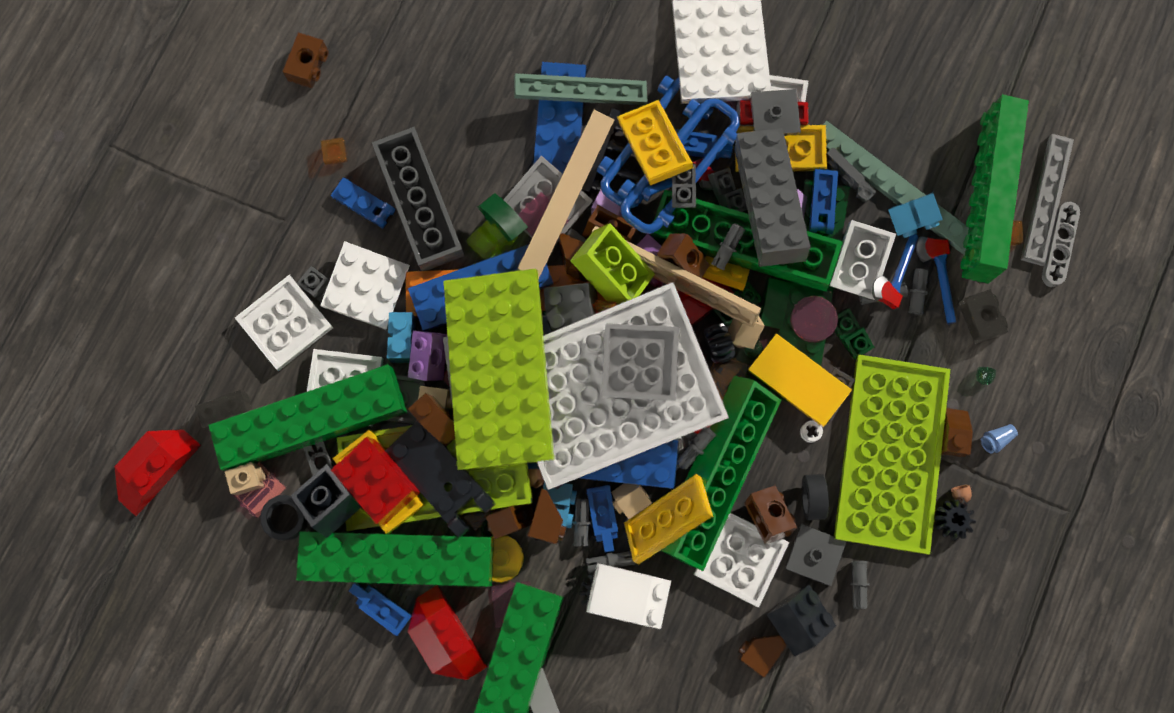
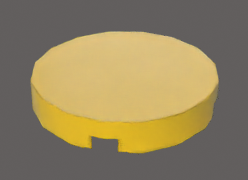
M505 535L494 539L493 582L511 580L518 575L523 566L524 555L522 548L516 540Z

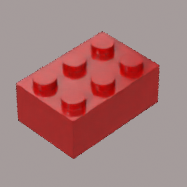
M364 438L331 469L376 524L386 525L420 493L388 453L372 438Z

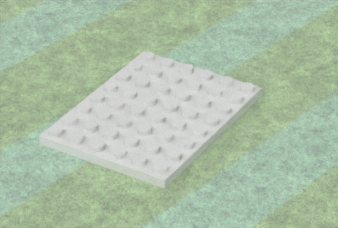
M673 282L543 336L554 460L537 463L548 490L729 418ZM605 324L679 327L676 401L602 397Z

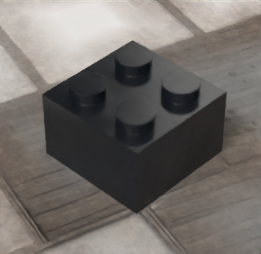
M328 464L290 496L311 527L326 538L362 508L331 471L332 468Z
M810 585L786 597L767 614L794 657L817 646L837 626L831 614L827 612L819 596Z

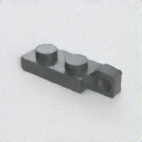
M831 148L826 153L828 169L838 171L842 182L847 187L855 189L858 199L864 203L869 201L876 191L865 181V177L835 148Z

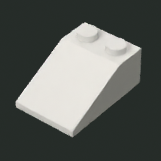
M851 220L847 225L842 240L843 243L830 286L875 300L872 295V286L878 277L883 276L896 234Z
M597 563L586 612L661 629L671 581Z

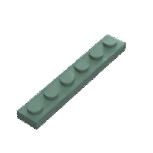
M515 73L514 98L646 105L647 82Z

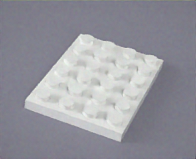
M672 0L681 104H688L692 99L698 103H703L711 98L719 99L723 102L750 100L751 92L771 91L761 0Z

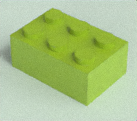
M611 223L594 230L570 260L612 307L640 296L655 275Z

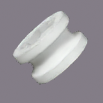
M815 421L806 422L800 429V435L806 442H815L823 434L822 427ZM807 426L809 428L812 426L816 428L814 431L817 434L815 438L814 435L811 437L807 436Z

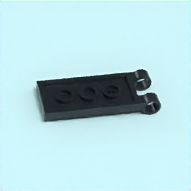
M418 420L385 450L446 521L451 531L459 538L469 530L468 525L457 514L467 503L474 498L476 504L486 513L496 505L494 500L467 470H458L457 458L446 446L427 431ZM448 482L452 484V490L449 492L444 488Z

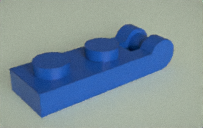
M814 170L809 232L825 231V234H833L838 171ZM819 216L826 217V222H818Z
M344 177L331 194L333 199L381 228H384L387 224L386 220L389 215L392 216L396 211L390 204L383 202ZM379 208V209H381L382 211H381L380 214L377 216V215H375V212H376L377 209Z

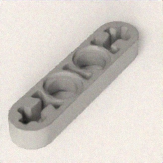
M1065 202L1058 208L1048 256L1042 272V280L1049 287H1056L1062 284L1067 276L1080 216V209L1073 202ZM1069 209V213L1072 215L1067 218L1066 223H1062L1067 217V213L1063 211ZM1060 228L1068 232V239L1059 237L1058 230ZM1055 249L1063 252V260L1054 258L1053 252ZM1056 266H1060L1055 271V276L1059 278L1054 281L1053 276L1049 274L1054 272Z

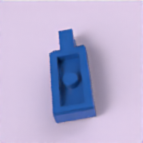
M692 132L683 146L688 155L704 158L719 138H717V135ZM727 143L715 159H719V157L731 158L733 145L730 146Z
M610 485L586 489L597 542L603 541L605 553L613 552L612 539L618 538V528L612 504Z
M354 583L349 590L358 598L356 604L359 606L358 608L396 636L400 634L412 617L411 614L370 585L365 589L358 583Z

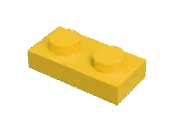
M705 257L710 266L702 278L742 291L744 290L749 269L727 263L725 270L716 267V265L711 264L714 260L713 257Z

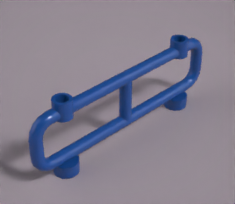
M665 76L657 89L658 92L664 95L659 101L664 110L680 89L679 77L674 81L669 76ZM709 108L702 118L707 120L714 108ZM695 127L691 130V132H690V133L687 135V137L683 140L682 144H684V142L687 140V138H688L689 135L692 133V131L695 129ZM629 143L615 162L606 156L597 168V172L603 175L601 180L602 193L619 206H621L624 199L610 188V182L633 153ZM643 190L630 208L636 207L642 200L648 202L652 195L646 196Z
M692 99L682 113L689 120L677 133L681 143L711 107L719 109L731 119L730 126L726 128L719 140L697 166L696 182L728 143L732 146L736 141V131L740 126V117L732 107L719 99H707L701 105ZM644 174L636 185L627 179L617 195L624 199L621 204L623 219L638 231L651 234L658 231L663 225L668 228L675 218L672 213L676 208H672L671 199L652 224H645L631 214V205L649 184Z

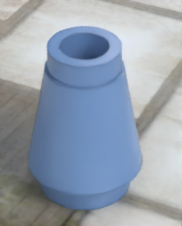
M1009 424L985 432L984 436L981 437V444L988 453H998L1017 437L1018 432L1013 425Z

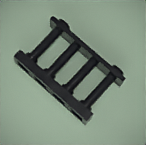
M613 108L609 117L614 119V122L581 189L589 197L592 192L596 193V191L600 192L601 190L600 180L597 179L599 175L597 168L606 157L607 152L611 153L613 151L621 154L626 147L615 143V140L612 139L615 132H623L617 116H620V111ZM633 152L630 157L637 160ZM621 167L616 175L638 183L643 177L644 172L641 169L639 174ZM610 186L614 192L618 193L619 189Z

